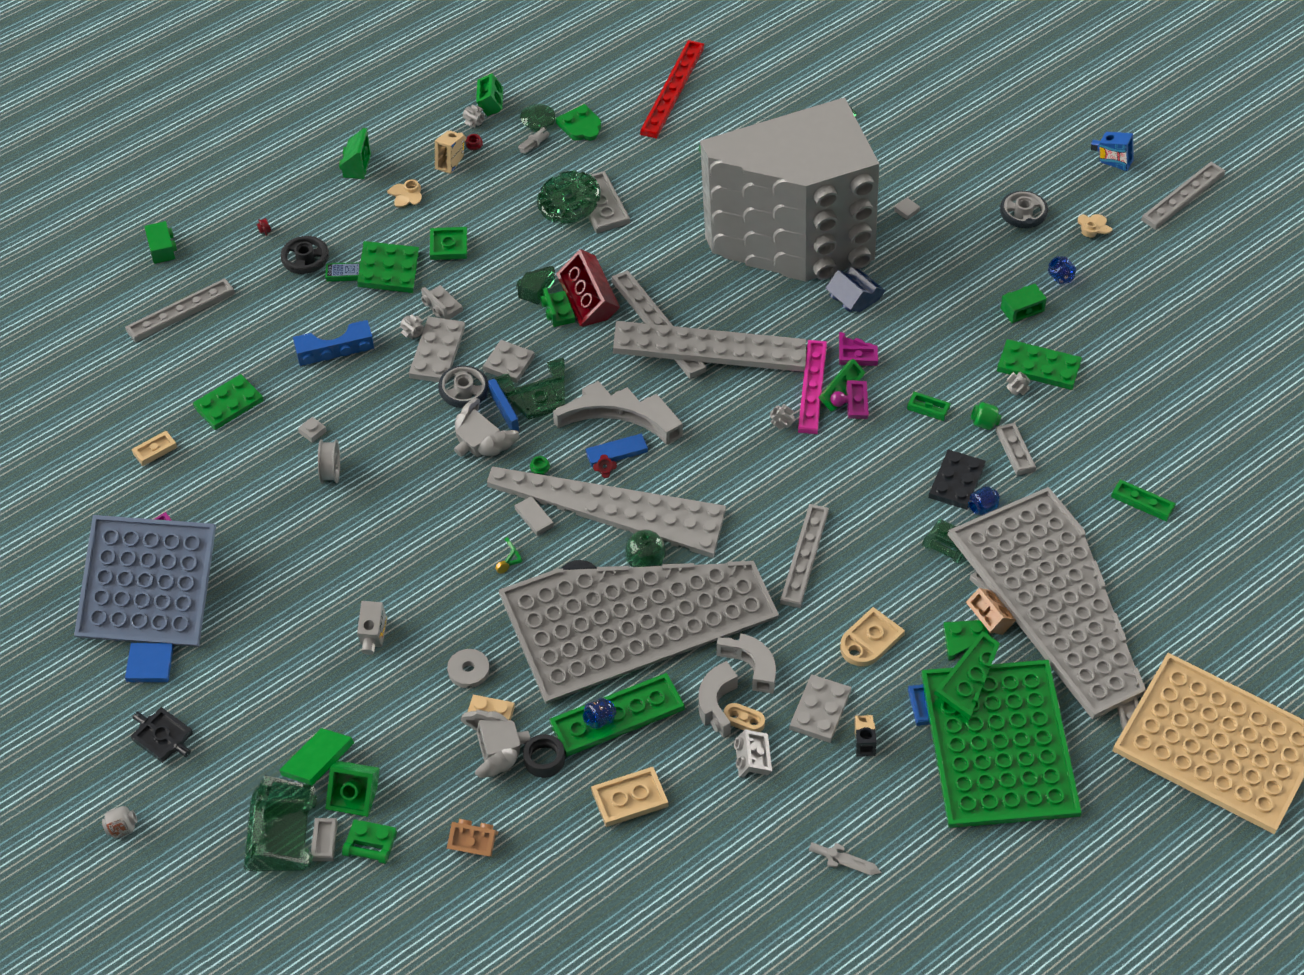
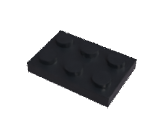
M948 449L929 492V498L967 510L986 461Z

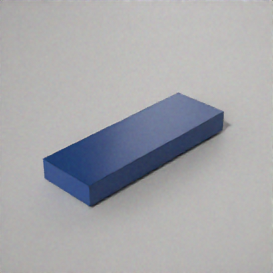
M495 379L489 380V393L510 430L519 431L518 417Z
M641 433L586 448L585 450L590 465L593 467L601 455H607L611 461H618L647 453L648 447Z

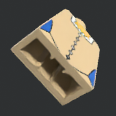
M449 130L435 140V169L449 174L453 172L464 156L466 137L463 133Z

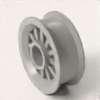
M322 439L319 441L318 473L320 483H323L324 480L339 482L340 449L337 439L334 442H323Z

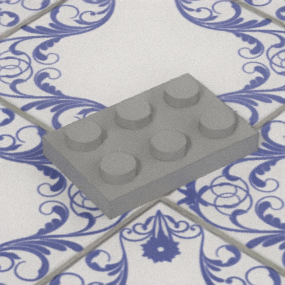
M811 674L790 723L789 730L830 743L852 687Z

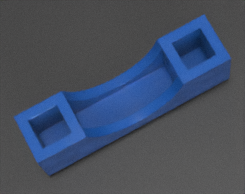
M368 320L349 324L347 331L339 338L333 340L319 339L312 333L293 337L300 366L374 349Z

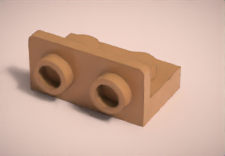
M459 819L458 823L452 822L447 849L492 857L495 836L498 835L499 831L493 830L494 825L480 823V827L472 826V821Z

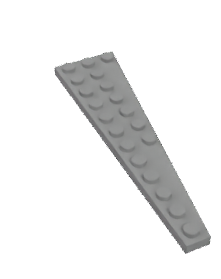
M498 467L491 468L487 480V487L525 499L532 496L540 504L547 505L548 503L557 506L559 510L565 511L567 509L576 512L578 516L622 530H628L638 535L646 534L652 536L654 540L668 541L673 546L687 547L692 552L714 558L726 511L725 505Z

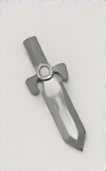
M813 842L810 845L809 851L827 857V866L838 867V863L834 861L837 860L839 864L869 875L882 873L874 863L844 853V847L838 843H835L833 848H826Z

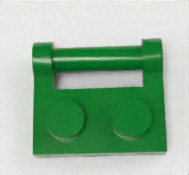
M354 819L347 840L343 845L342 855L378 860L379 863L386 864L397 829L396 827ZM354 844L363 845V846H368V847H373V848H378V849H382V850H381V851H375V850H370V849L355 847Z

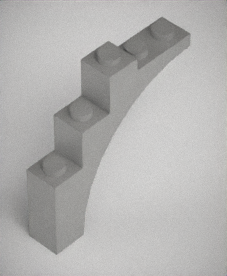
M599 381L583 388L581 397L575 398L573 401L553 411L554 424L557 428L585 419L610 418L632 422L644 427L657 435L666 445L683 436L682 422L657 394L647 397L640 402L628 387L610 395Z

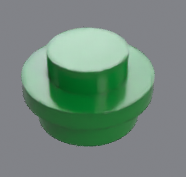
M543 456L534 457L530 463V470L534 474L543 475L550 469L549 461Z

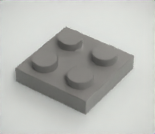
M500 340L484 363L483 371L518 383L534 359L535 353Z

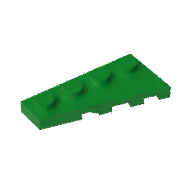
M982 631L934 694L967 719H970L1000 643Z

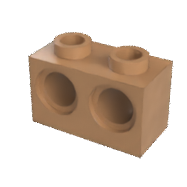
M978 588L966 601L967 605L991 633L1003 635L1016 621L992 590Z

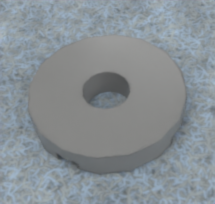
M464 649L452 655L448 661L447 671L450 680L455 685L462 688H468V686L476 687L482 684L489 676L490 665L487 657L482 652L475 649ZM466 666L474 667V669L469 672L463 670V668Z

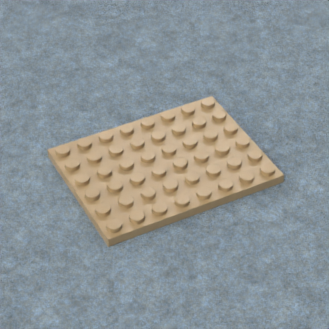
M1167 653L1112 751L1275 834L1304 778V720Z

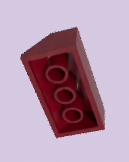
M579 249L556 273L580 326L584 327L606 321L620 308L595 255Z

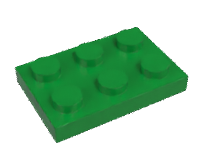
M240 374L193 402V406L211 427L217 430L264 400L263 396Z

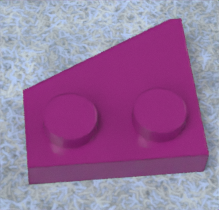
M839 332V365H846L849 360L854 359L862 366H878V346L865 343L858 338L852 340L845 337V333Z

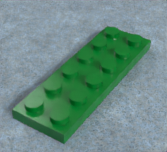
M664 673L550 718L549 722L557 739L563 744L564 753L568 757L685 710V705L668 674Z

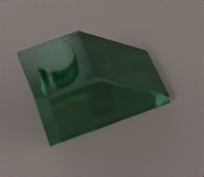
M549 266L526 272L516 285L518 298L538 305L541 302L540 297L543 296V289L547 288L548 291L555 281V268Z

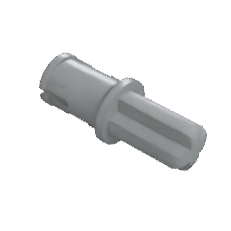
M541 128L534 135H529L528 139L519 145L520 153L526 154L534 147L537 148L539 143L549 137V132L543 133L546 129Z

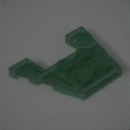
M564 358L547 362V367L552 377L515 388L509 373L492 379L497 381L506 398L530 420L553 413L558 407L565 405Z

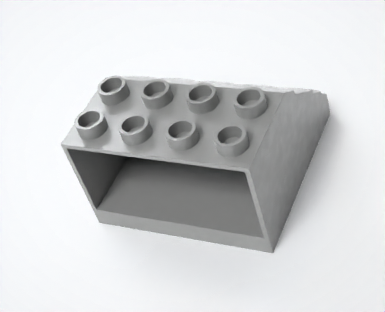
M845 97L700 141L705 238L712 253L721 255L726 259L743 262L746 266L777 272L786 277L802 281L815 278L825 280L832 277L837 270H844L850 267L860 269L875 260L879 162Z

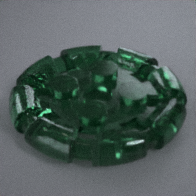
M576 170L561 172L558 176L551 177L543 184L541 192L537 196V207L541 211L542 216L551 222L556 223L559 221L561 224L578 222L579 218H586L596 209L597 202L601 198L600 185L588 173H578ZM567 194H572V196L565 198Z

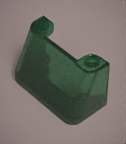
M264 775L255 788L250 801L244 870L253 872L304 871L307 867H310L312 854H310L308 848H305L308 813L311 808H315L317 803L315 786Z

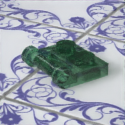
M939 518L930 533L924 538L922 546L927 549L930 547L952 558L958 564L964 557L948 536L949 530L956 526ZM934 540H937V541H939V542H941V543H943V544H945V545H947V546H949V547H951V548H953V549H955V550H957V551H954V550H952V549H950V548H948V547H946V546H944V545H942V544H940V543H938V542H936V541H934Z

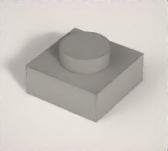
M311 417L298 427L299 433L312 443L327 432L326 427L314 417Z

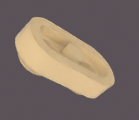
M738 703L728 704L724 708V714L731 722V726L741 730L746 729L761 732L765 727V717L759 711Z

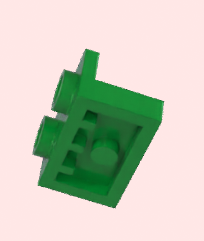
M544 288L543 296L540 299L542 306L547 309L545 310L547 320H551L553 327L575 323V316L566 292L561 291L549 294L547 288Z

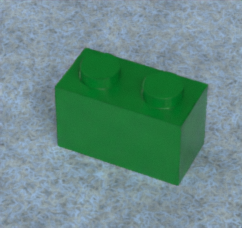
M166 221L144 226L153 263L157 264L174 260V252L177 251L175 240L171 241L174 236L172 228L167 227Z
M1032 284L1003 295L1001 310L1011 323H1015L1044 312L1047 298L1036 284Z

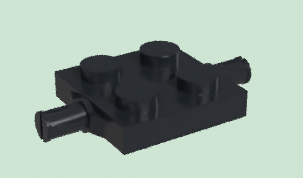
M162 707L147 718L139 711L136 714L134 713L133 719L139 722L140 726L131 735L133 742L162 763L176 751L184 757L190 755L191 750L183 745L193 734L190 727Z

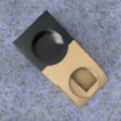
M873 715L855 716L856 757L876 756L877 741Z

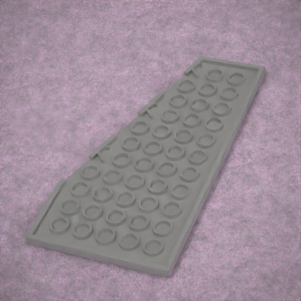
M1049 487L950 529L948 536L987 586L1013 615L1016 623L1045 660H1049L1050 666L1092 719L1144 695L1146 691L1138 668H1135L1120 621L1117 614L1113 611L1098 564L1094 561L1086 541V533Z
M754 561L694 565V563L662 564V566L651 567L612 566L577 570L555 569L499 589V595L545 704L717 641L718 637L725 638L774 620L779 616Z

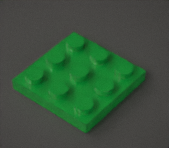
M364 241L357 287L413 293L419 247Z

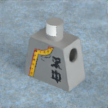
M361 601L357 635L362 645V653L374 654L375 647L383 645L387 616L382 602Z

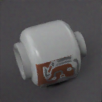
M126 806L106 812L105 818L102 819L105 833L113 838H119L132 833L135 823H137L135 812L133 810L130 811Z

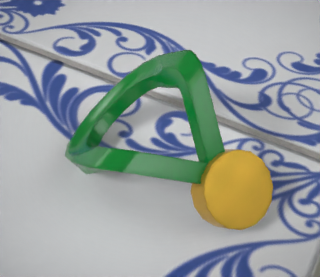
M508 537L505 538V541L512 551L505 561H501L496 565L495 569L499 574L505 573L509 566L523 561ZM516 555L518 559L511 561L513 556Z

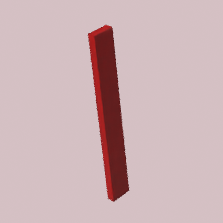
M687 41L640 130V135L658 138L704 50V43Z

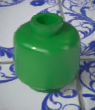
M981 402L974 406L970 419L973 420L974 426L991 430L995 425H999L1001 415L997 406Z

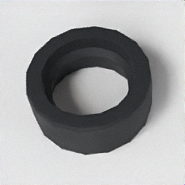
M547 734L536 735L525 744L523 750L526 769L532 775L541 778L552 777L563 768L565 762L564 747L556 737ZM539 748H551L557 753V758L549 764H537L531 758L532 753Z

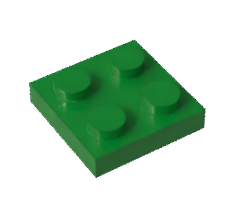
M467 227L430 228V260L467 259Z

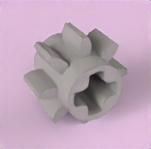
M473 104L471 107H466L463 112V118L466 119L464 123L474 128L476 125H481L485 118V115L481 113L483 109Z
M413 314L404 317L400 324V327L403 329L401 333L411 339L419 337L424 329V326L421 325L423 320Z
M1013 372L1006 380L1008 382L1006 387L1016 396L1019 393L1024 396L1030 388L1028 385L1030 380L1022 372H1019L1017 375Z
M785 404L782 407L777 405L771 411L770 418L773 419L771 423L780 430L782 427H790L794 421V416L792 415L794 411Z

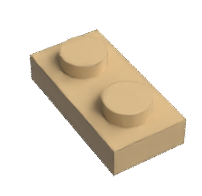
M164 431L133 448L132 452L141 465L144 466L176 449L177 445L169 433Z
M473 695L468 712L476 710L496 711L508 720H511L515 703Z

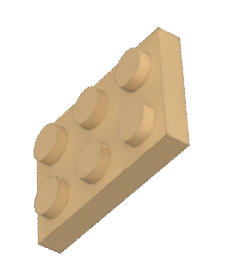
M654 767L591 786L592 794L606 827L668 807V800Z

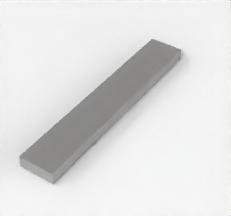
M1213 162L1208 163L1142 216L1141 221L1156 230L1223 177L1226 170Z
M224 278L126 326V331L136 343L235 294L234 289Z
M809 504L780 604L801 608L829 513V508Z

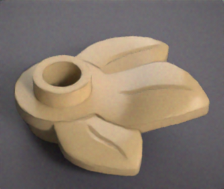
M413 179L407 180L404 184H396L387 191L388 194L396 197L394 201L395 207H405L409 203L417 205L422 199L420 193L421 185Z
M1081 214L1078 217L1082 234L1086 237H1095L1097 233L1109 234L1113 230L1105 225L1107 219L1103 215L1094 214L1088 217Z

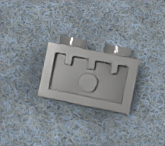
M441 285L431 291L426 287L421 289L423 304L429 306L436 317L451 319L463 312L462 305Z
M745 729L734 742L737 755L736 767L738 768L739 777H744L748 772L769 775L772 772L768 734Z

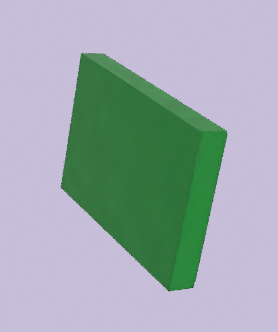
M321 728L279 771L284 777L313 786L354 744L352 737Z

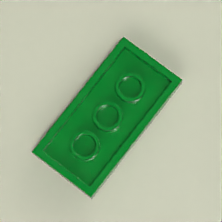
M1007 339L997 366V372L1009 375L1013 372L1016 375L1022 372L1029 380L1073 390L1082 357Z

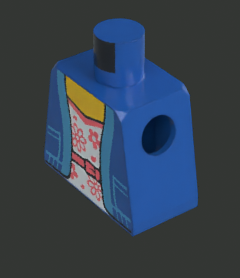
M1106 132L1101 141H1092L1091 150L1100 153L1101 163L1128 171L1134 160L1133 133Z

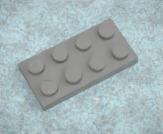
M435 317L427 318L409 371V378L439 382L442 374L453 366L465 329L464 321Z

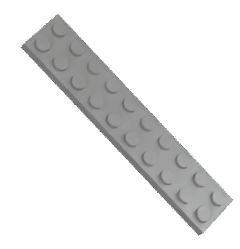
M616 321L613 353L804 372L806 339Z

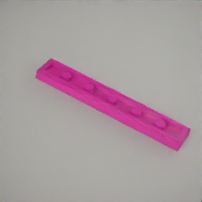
M808 340L798 433L818 434L821 400L818 397L822 393L827 341Z

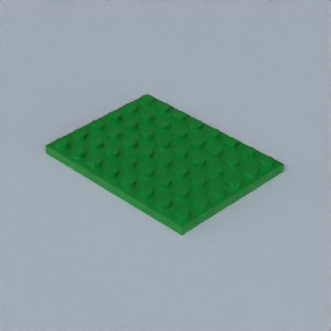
M1049 660L992 664L970 719H967L934 694L953 668L922 670L921 677L948 828L1081 817V807Z

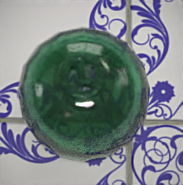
M644 529L633 533L626 542L625 557L631 567L661 566L663 563L666 548L663 539L656 532Z

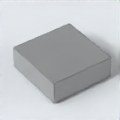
M905 198L894 206V211L906 220H909L920 211V206L909 198Z

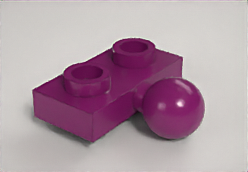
M847 380V395L836 391L830 397L831 403L836 407L847 403L849 419H868L867 381Z

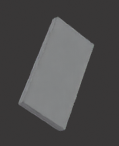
M605 171L571 180V186L596 233L630 224V217Z

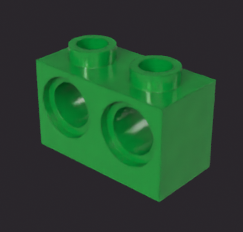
M493 73L477 80L476 103L483 109L487 117L500 112L503 106V86Z

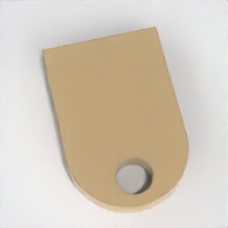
M872 607L842 636L840 643L841 654L850 664L856 666L872 665L905 635V630ZM851 650H857L860 652V654L857 656H853L849 652Z

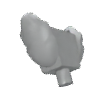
M473 398L462 408L461 413L456 417L455 431L460 443L454 448V451L460 457L468 451L476 457L481 455L496 456L501 451L510 448L519 439V432L517 430L500 431L478 412L480 399Z
M476 710L462 714L461 722L477 731L484 763L478 767L475 775L479 778L494 777L501 772H507L515 764L519 756L520 745L526 744L530 740L529 732H517L515 723L496 711Z

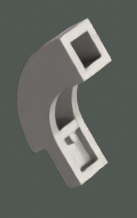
M740 634L739 640L718 637L717 656L739 659L748 663L754 671L752 690L773 694L776 665L770 650L761 641L745 634Z
M727 661L710 670L702 680L699 688L700 718L704 726L711 723L713 729L716 732L719 731L723 738L731 734V722L719 707L718 701L723 695L738 687V676Z

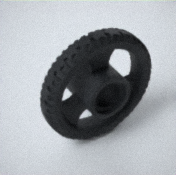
M315 236L293 238L284 245L281 251V261L284 267L290 272L297 274L314 273L324 267L329 258V250L326 243ZM290 251L295 252V263H291L287 258ZM315 257H320V259L315 262Z

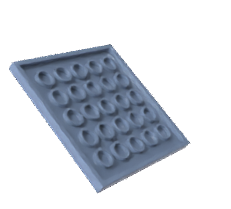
M93 515L74 636L76 638L141 643H171L173 645L199 647L216 525L210 523Z

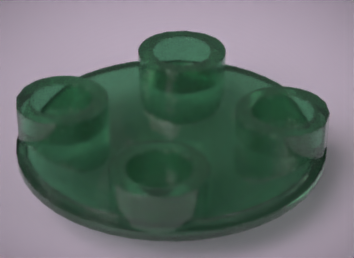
M533 104L522 110L520 120L532 132H538L541 128H546L555 123V112L547 105Z

